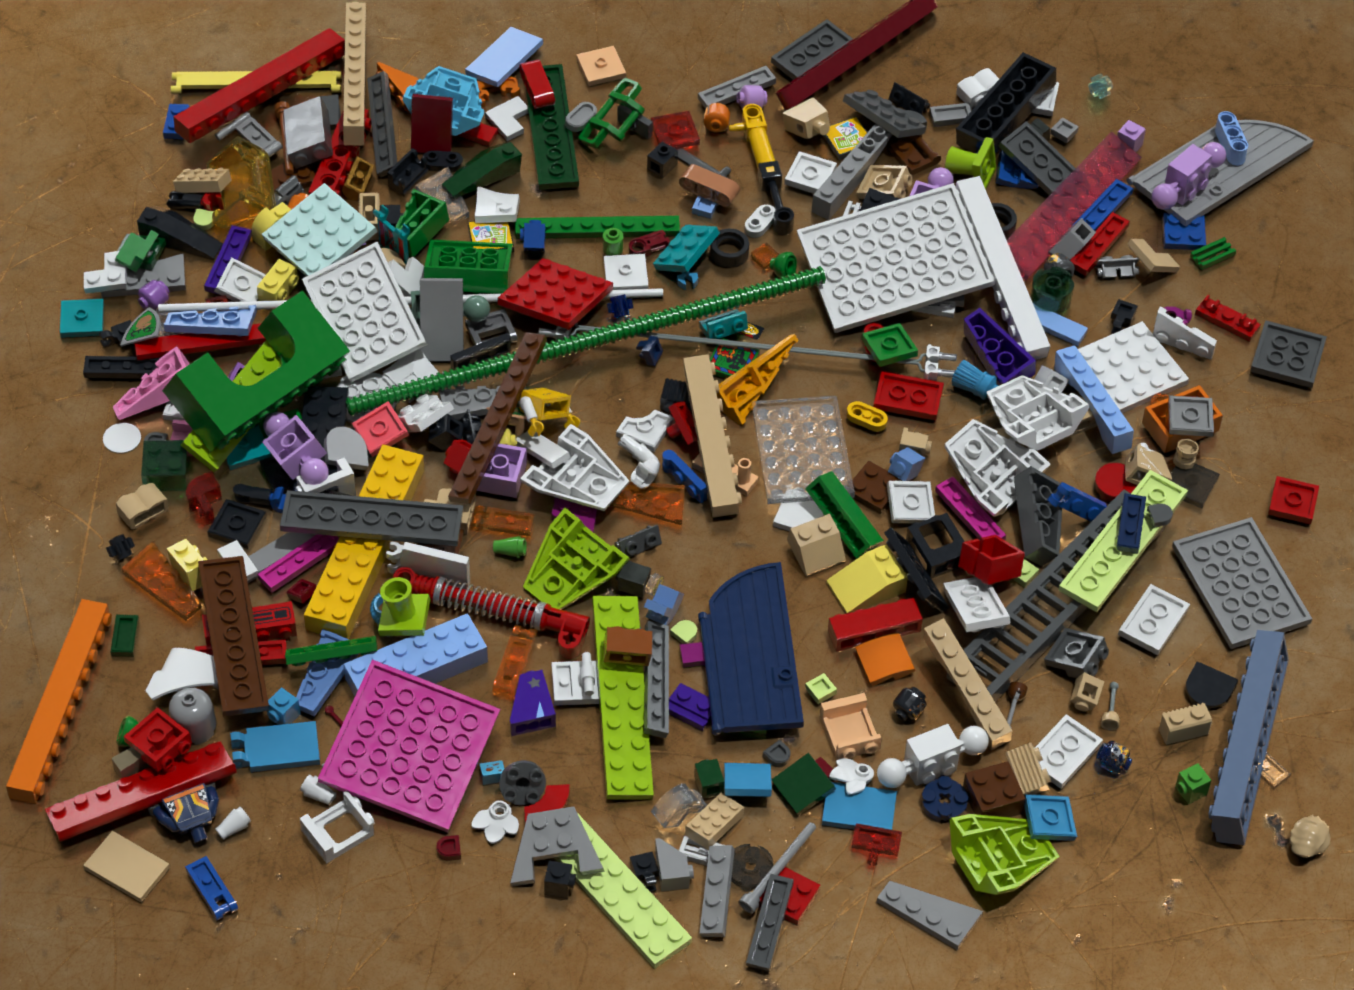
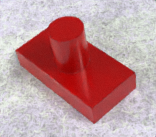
M685 401L669 406L668 408L676 422L667 427L668 435L674 439L682 434L687 445L698 443L693 416Z

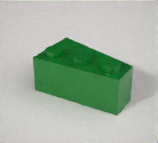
M413 189L411 192L412 197L405 205L406 210L403 216H400L395 227L401 230L402 224H406L410 228V233L407 237L409 257H415L449 221L446 202Z

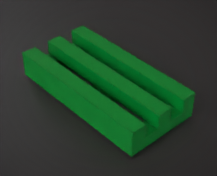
M1223 237L1192 251L1190 257L1201 270H1204L1235 256L1236 249H1232V245L1226 243L1227 239Z

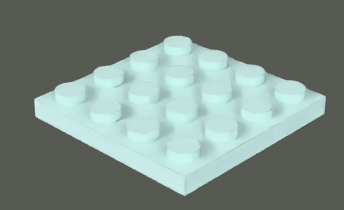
M324 183L263 232L262 236L307 277L349 256L376 234L377 229Z

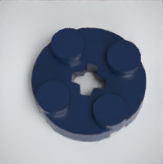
M942 776L925 786L921 799L924 813L932 820L937 822L949 820V823L951 818L965 814L969 796L961 784L948 776ZM941 797L948 798L950 803H941Z

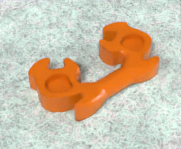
M508 77L500 85L503 96H506V93H510L511 98L520 95V87H518V80L516 78ZM477 81L480 91L479 99L482 100L481 107H485L486 101H489V92L484 89L493 87V85Z

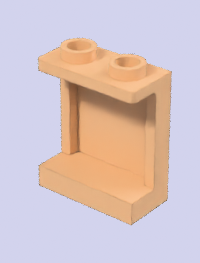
M865 693L821 703L820 718L836 760L842 758L851 759L865 753L872 754L881 749L882 738L880 734L876 733L866 708L867 698Z

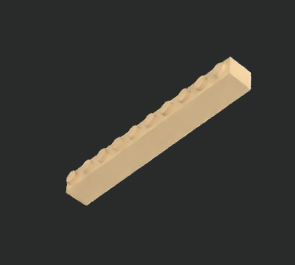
M346 2L344 145H364L366 3Z

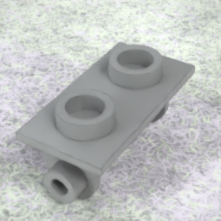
M1125 255L1119 259H1113L1111 256L1102 257L1095 265L1097 276L1102 279L1116 278V270H1120V277H1135V275L1139 274V266H1135L1139 258H1133L1132 255Z

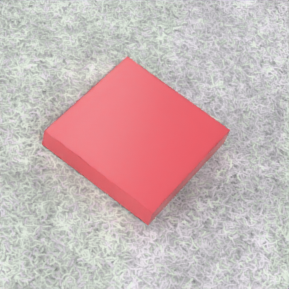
M389 401L351 423L356 432L364 439L372 457L379 453L382 444L392 446L409 436L407 429Z

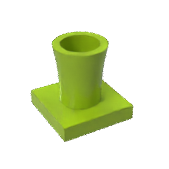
M985 138L978 154L951 146L947 153L945 168L952 174L980 176L986 190L997 168L993 138Z
M395 577L387 580L380 589V595L384 601L378 628L379 635H424L430 604L429 594H412L411 583L405 578Z

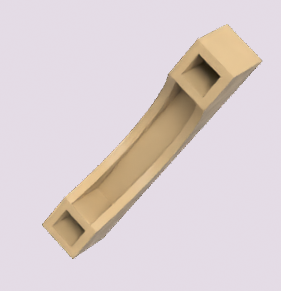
M943 618L925 627L924 641L933 656L941 663L958 687L977 726L986 731L990 750L1011 741L1012 729L945 619Z

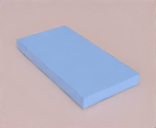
M510 27L465 69V73L480 81L499 87L519 68L520 63H524L543 45V39Z

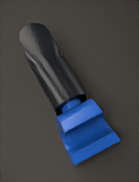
M236 484L233 487L237 502L271 505L275 511L283 513L286 494H282L283 487H277L274 493L272 489L252 487L244 484Z

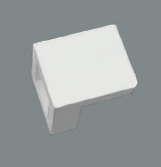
M1043 365L1034 380L1044 383V387L1052 390L1054 387L1059 388L1060 393H1062L1069 381L1064 376Z

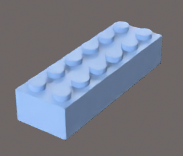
M467 613L425 630L424 635L408 637L344 663L345 680L354 696H356L373 659L436 684L487 663V646Z

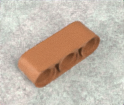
M691 164L679 179L680 186L686 191L725 207L729 206L740 192V187L735 181L695 164Z

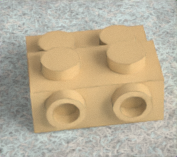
M870 165L856 192L859 199H865L869 188L899 199L905 198L906 187L912 185V175L909 173L907 166Z

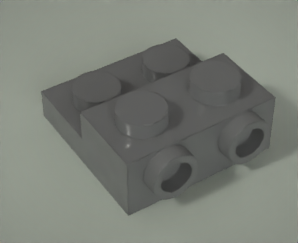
M1064 628L1044 658L1047 666L1066 670L1069 677L1078 678L1084 672L1095 676L1098 672L1099 662L1101 659L1105 660L1108 657L1109 649L1103 636Z

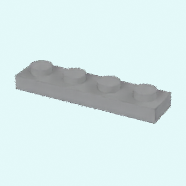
M763 66L698 93V100L705 109L713 103L725 105L736 100L737 92H740L744 85H759L764 89L776 84V77L767 66Z
M732 845L709 846L700 935L702 937H725L735 851Z

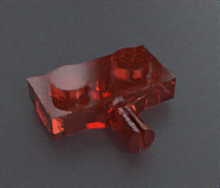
M856 823L851 848L868 851L867 863L871 865L872 858H874L873 866H876L879 854L898 857L902 832Z

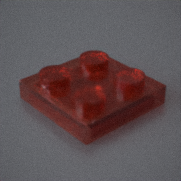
M690 111L651 118L658 145L664 142L675 149L700 145V138Z

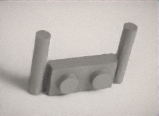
M245 112L215 134V137L220 141L234 130H237L238 134L259 153L257 157L246 164L250 171L283 148L282 144L251 117L248 112Z

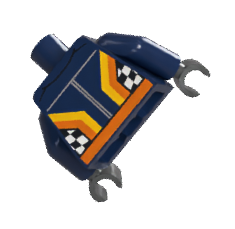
M212 782L210 785L203 783L162 799L161 804L158 803L153 807H148L147 810L151 816H155L159 823L170 831L178 832L180 836L191 833L195 844L208 839L204 827L210 825L212 818L217 814L219 797L215 782Z

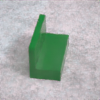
M151 230L147 238L143 239L131 233L117 254L115 261L137 272L159 234Z

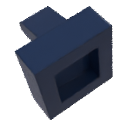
M650 336L646 341H639L636 347L637 350H642L639 357L645 359L649 366H655L663 353L658 336Z

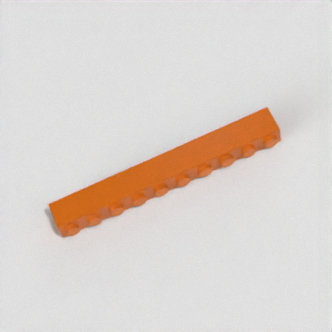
M81 599L6 785L9 799L36 804L39 796L43 795L45 780L47 776L51 775L53 770V760L60 753V742L67 735L68 722L70 719H73L76 702L82 697L83 684L89 680L91 664L96 662L97 649L104 642V631L106 626L109 627L111 624L112 614L109 613L108 604Z

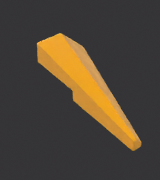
M795 334L788 336L719 384V393L716 394L717 399H722V412L737 424L743 425L746 422L745 418L755 408L756 401L760 395L765 393L780 370L779 366L789 356L788 352L792 346L798 342Z

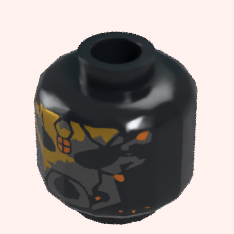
M913 686L911 688H903L893 701V707L896 710L895 715L903 721L907 719L916 720L926 708L925 694Z

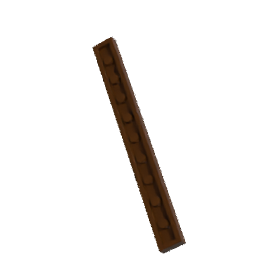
M525 332L448 495L450 502L471 504L517 406L522 391L546 344L547 339L545 335Z

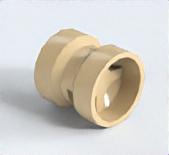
M1191 439L1180 440L1173 458L1174 464L1181 469L1192 468L1198 454V444Z

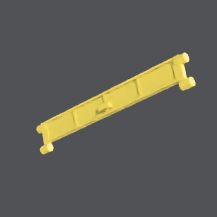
M252 71L172 72V80L177 81L176 86H171V94H181L182 89H223ZM316 71L288 88H331V93H341V85H337V79H342V71Z

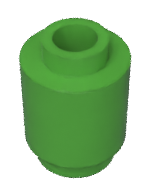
M609 228L603 233V252L606 256L621 255L623 252V233L617 228Z

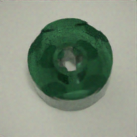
M1060 267L1038 270L1032 282L1030 294L1032 303L1042 310L1059 315L1066 311L1071 305L1074 291V282L1071 274Z

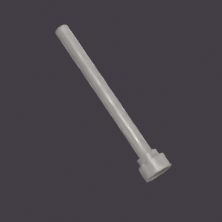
M809 822L757 887L752 892L745 893L738 903L746 912L753 914L759 907V898L766 891L770 874H780L815 831L816 825Z

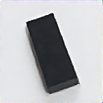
M506 333L450 355L451 369L455 370L456 367L460 369L463 365L467 367L470 363L474 365L475 362L481 363V360L487 361L488 358L493 359L495 356L498 357L511 352L510 336Z

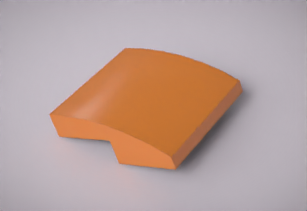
M899 633L882 636L855 647L872 686L892 677L898 680L916 671Z

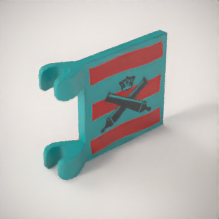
M382 204L380 211L376 209L373 211V215L377 217L380 245L383 248L397 252L403 262L407 264L409 259L407 237L410 233V228L406 224H402L401 230L394 228L386 220L389 210Z

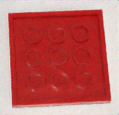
M542 258L498 297V305L569 330L613 290V282Z

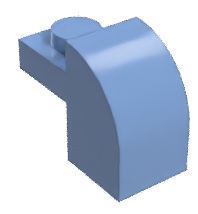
M659 584L653 600L647 599L644 608L649 609L646 617L658 623L668 625L678 611L684 594Z

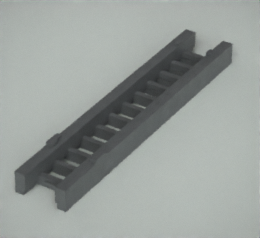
M1125 489L1005 608L1010 616V624L1003 625L1000 628L991 627L984 629L964 649L976 672L992 682L987 687V690L995 702L1009 689L1010 683L1019 680L1029 670V667L1058 639L1064 628H1068L1088 608L1076 600H1073L1068 605L1048 590L1053 585L1059 588V585L1064 580L1062 576L1066 572L1070 573L1077 564L1076 562L1084 555L1123 504L1124 493L1131 494ZM1164 526L1157 533V535L1154 537L1151 543L1163 532ZM1041 599L1059 611L1060 614L1054 619L1034 604ZM1027 612L1047 627L1040 632L1022 620L1021 617ZM1014 626L1033 641L1026 646L1007 633V631ZM1000 640L1019 653V655L1012 660L996 649L994 645ZM986 654L1006 669L999 675L982 663L980 659ZM947 672L946 678L954 683V681Z

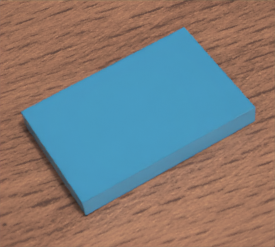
M832 782L836 790L825 798L822 825L891 835L897 791L865 787L862 792L848 795L846 793V784Z

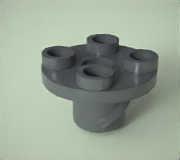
M521 760L511 763L502 771L499 787L504 799L517 805L534 804L539 801L540 796L545 790L546 778L543 770L536 763Z

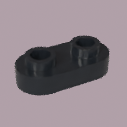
M428 151L423 155L427 159L429 171L457 172L463 167V157L457 152Z

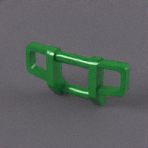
M623 78L610 92L608 100L595 117H591L579 135L580 141L587 146L597 148L609 134L622 142L625 138V133L639 115L642 116L645 112V109L634 101L642 90L640 84L631 79ZM626 87H633L627 96L621 94ZM615 103L632 110L619 129L602 120ZM594 128L600 130L593 140L587 139Z

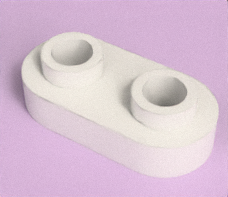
M771 205L759 206L746 220L745 233L752 238L761 237L773 224L776 209Z

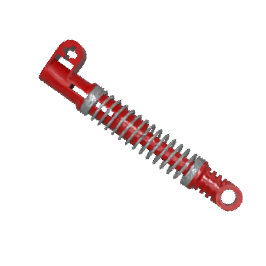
M408 567L397 569L393 575V578L401 577L407 579L411 583L412 594H429L430 603L438 606H443L446 600L448 601V608L451 607L452 602L455 603V610L459 604H462V611L468 606V612L470 613L474 607L475 614H478L479 609H482V616L487 611L489 618L496 616V620L500 617L503 622L508 619L510 623L516 621L517 625L523 623L524 627L528 624L530 628L534 627V629L539 631L548 629L560 632L558 635L559 653L566 659L576 658L582 650L590 625L589 616L553 608L550 604L542 601L537 604L535 600L531 602L528 598L523 600L521 596L516 599L515 595L509 597L508 593L502 595L501 591L495 593L494 589L490 592L487 588L482 590L480 586L475 589L473 584L468 587L467 583L461 585L460 581L454 583L453 579L448 581L447 578L440 576L435 578L424 577V575L419 576V574L414 573ZM569 635L573 636V642H570Z

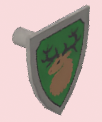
M150 307L143 311L126 330L120 346L158 337L161 320L157 312Z

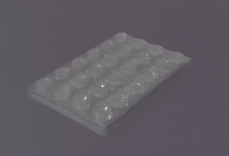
M837 396L752 401V412L767 504L814 501L805 488L818 476L833 471L850 496L854 498L855 491Z

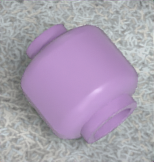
M744 85L740 92H737L736 100L742 110L748 104H757L763 108L767 103V92L759 85Z

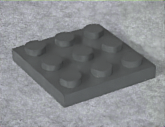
M1265 320L1250 372L1312 388L1327 336Z

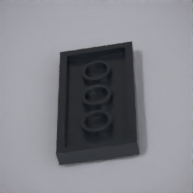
M893 528L885 531L884 533L888 538L886 541L888 547L893 552L896 551L898 555L896 560L903 569L906 568L909 572L906 576L913 585H917L919 589L917 594L923 602L927 601L932 609L937 608L942 613L950 607L909 541Z

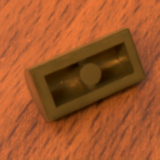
M358 156L356 157L342 189L343 194L347 198L352 200L359 199V194L364 193L375 165Z

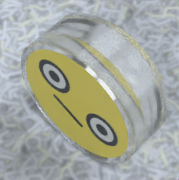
M654 573L647 582L646 593L654 596L659 584H663L664 577Z

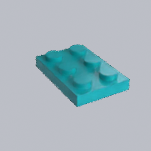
M685 225L653 263L655 269L688 272L720 234L718 228L706 225Z

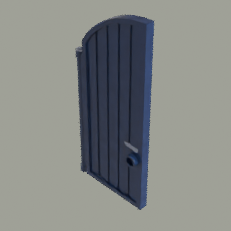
M781 562L759 565L735 575L721 585L709 600L710 614L706 612L698 614L713 735H719L721 732L804 727Z

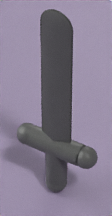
M682 148L676 149L678 150V158L690 165H698L724 177L731 172V168L728 166L718 171Z

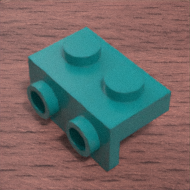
M738 309L701 320L699 321V327L707 338L719 339L748 329L747 313L745 311L739 312Z

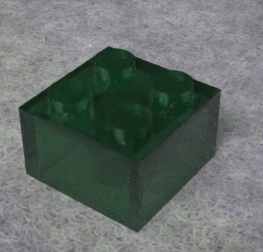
M184 440L144 441L141 471L143 485L154 483L160 491H188L190 453L181 446Z

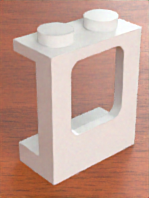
M344 457L337 460L338 472L328 475L323 483L317 485L305 484L301 476H297L295 491L319 493L337 486L338 495L356 496L354 472Z
M347 791L343 792V801L311 819L306 814L300 818L301 831L326 863L374 835L373 825L375 822L370 813H365L362 810L359 799L356 796L352 797ZM351 813L363 829L345 841L335 843L324 827L342 815Z

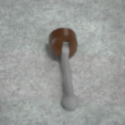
M1011 682L1008 694L1013 700L1007 718L1009 726L1011 725L1017 701L1024 699L1028 687L1021 682Z

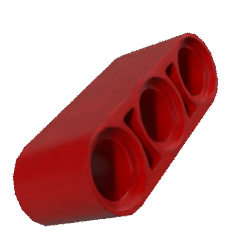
M538 59L520 63V74L534 108L538 109L555 105L554 92L541 61Z

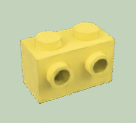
M278 259L257 286L258 301L285 300L298 284L297 267Z
M184 539L166 548L173 570L192 592L201 588L198 561L207 560V558L201 557L197 546H192L187 539Z

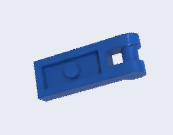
M665 450L662 454V470L666 473H671L678 484H682L692 498L695 497L700 503L707 500L708 486L674 451Z
M1061 482L1057 487V492L1055 494L1052 493L1048 498V501L1053 506H1059L1090 522L1107 507L1105 502L1064 482Z
M207 856L185 866L187 874L208 905L216 921L223 918V915L229 911L233 913L238 910L234 898ZM224 899L225 903L218 906L216 902Z

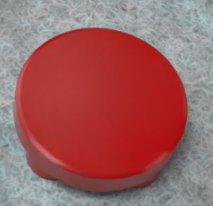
M1122 463L1103 465L1098 469L1094 481L1100 498L1105 502L1113 501L1124 489L1132 493L1138 486L1126 481L1125 464Z

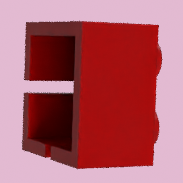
M997 535L982 537L980 540L974 539L962 543L959 567L966 570L968 574L980 579L982 583L993 585L996 582L1009 581L1012 578L1021 577L1025 552Z

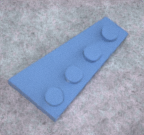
M248 305L249 309L238 310V306L229 307V311L217 312L216 308L208 309L199 314L196 310L171 312L167 315L164 330L165 332L248 336L257 312L256 305Z
M322 629L320 641L316 645L349 639ZM353 654L347 659L334 657L328 658V661L322 663L309 662L306 677L303 679L296 696L299 699L300 711L315 716L344 676V663L356 659L359 654Z

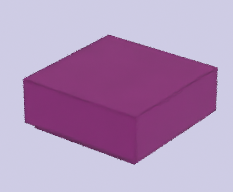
M702 642L680 644L679 649L683 668L705 665Z

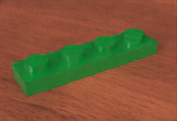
M376 636L287 649L285 653L287 665L292 664V666H302L309 661L322 663L328 661V658L347 659L353 654L364 656L377 651Z

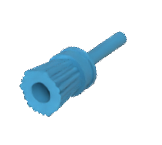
M966 360L961 361L952 377V386L972 392L973 395L981 397L982 400L988 398L987 391L999 386L997 385L996 376H992L986 371L982 372Z

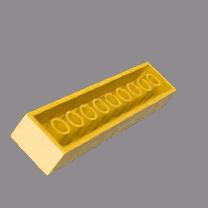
M382 444L359 496L411 501L425 471L424 455ZM339 537L304 613L305 629L307 631L321 634L322 629H325L344 638H350L392 541Z

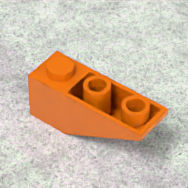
M378 62L376 74L382 71L388 74L390 95L396 98L400 107H403L410 113L402 99L407 87L416 85L419 79Z

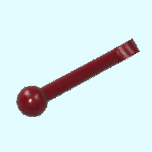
M332 706L325 707L326 715L332 716L342 726L343 721L334 713V708Z

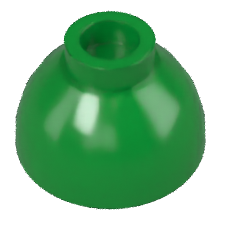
M792 252L781 253L770 261V269L774 270L779 278L781 276L786 277L788 274L792 276L796 272L797 260Z
M129 715L124 717L118 731L116 743L120 747H129L124 740V735L139 723Z

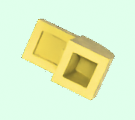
M283 202L271 210L265 207L256 216L252 224V238L265 251L272 246L263 238L262 233L291 210Z

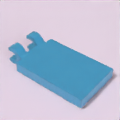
M316 721L246 728L247 734L241 732L230 733L232 749L245 747V753L242 751L232 752L233 763L236 768L250 766V772L320 765Z

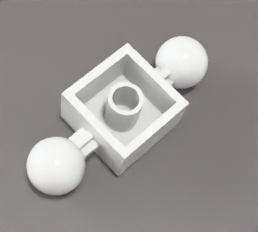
M949 724L943 725L908 739L904 761L901 762L895 758H888L882 761L877 769V777L880 783L888 788H896L902 785L907 774L910 775L916 786L923 783L928 784L935 778L954 773L958 767L960 753L965 752L969 755L983 753L989 744L988 735L981 727L969 726L962 731L959 739H957Z

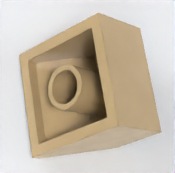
M830 514L790 528L787 541L806 577L846 561L840 532Z

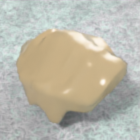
M1314 815L1303 817L1294 824V828L1291 830V850L1300 857L1308 858L1317 854L1321 855L1328 848L1331 841L1329 826L1319 816L1314 817Z

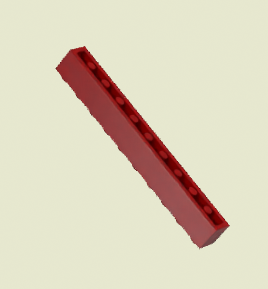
M331 28L326 29L173 116L175 132L190 144L344 56L345 39Z

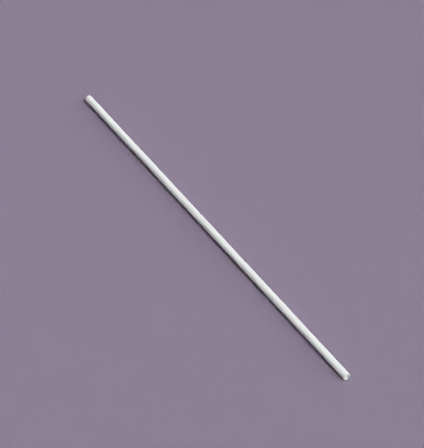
M663 289L612 290L603 299L663 297ZM501 294L463 295V303L469 297L475 295L484 297L488 302H498V297ZM411 296L405 297L408 305H412ZM287 300L158 304L159 313L193 310L198 312L215 308L216 311H229V307L237 306L238 310L249 309L248 305H256V310L275 309Z

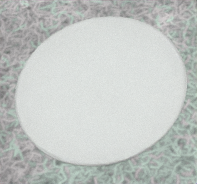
M129 423L112 425L105 431L103 436L104 445L109 450L117 453L133 450L141 440L139 429Z

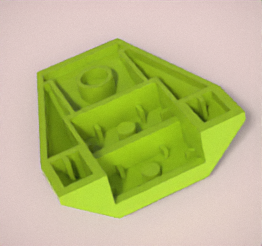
M564 508L550 524L523 588L539 601L562 610L616 576L630 558L614 545L610 546L588 529L578 517Z
M967 814L950 819L952 854L975 891L995 895L1015 891L1060 857L1049 840L1031 839L1027 819Z

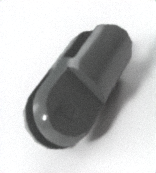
M293 175L264 200V208L267 207L271 210L282 202L288 205L293 195L304 193L305 191L298 178Z

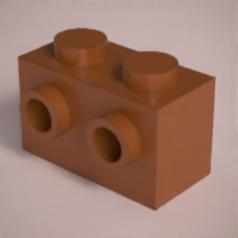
M619 626L607 627L604 637L603 662L649 666L652 656L653 631H646L640 628L625 629Z

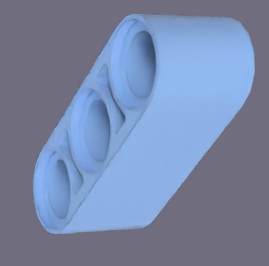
M1229 111L1220 112L1215 128L1216 136L1226 150L1228 162L1232 165H1242L1246 160L1248 142L1236 116Z

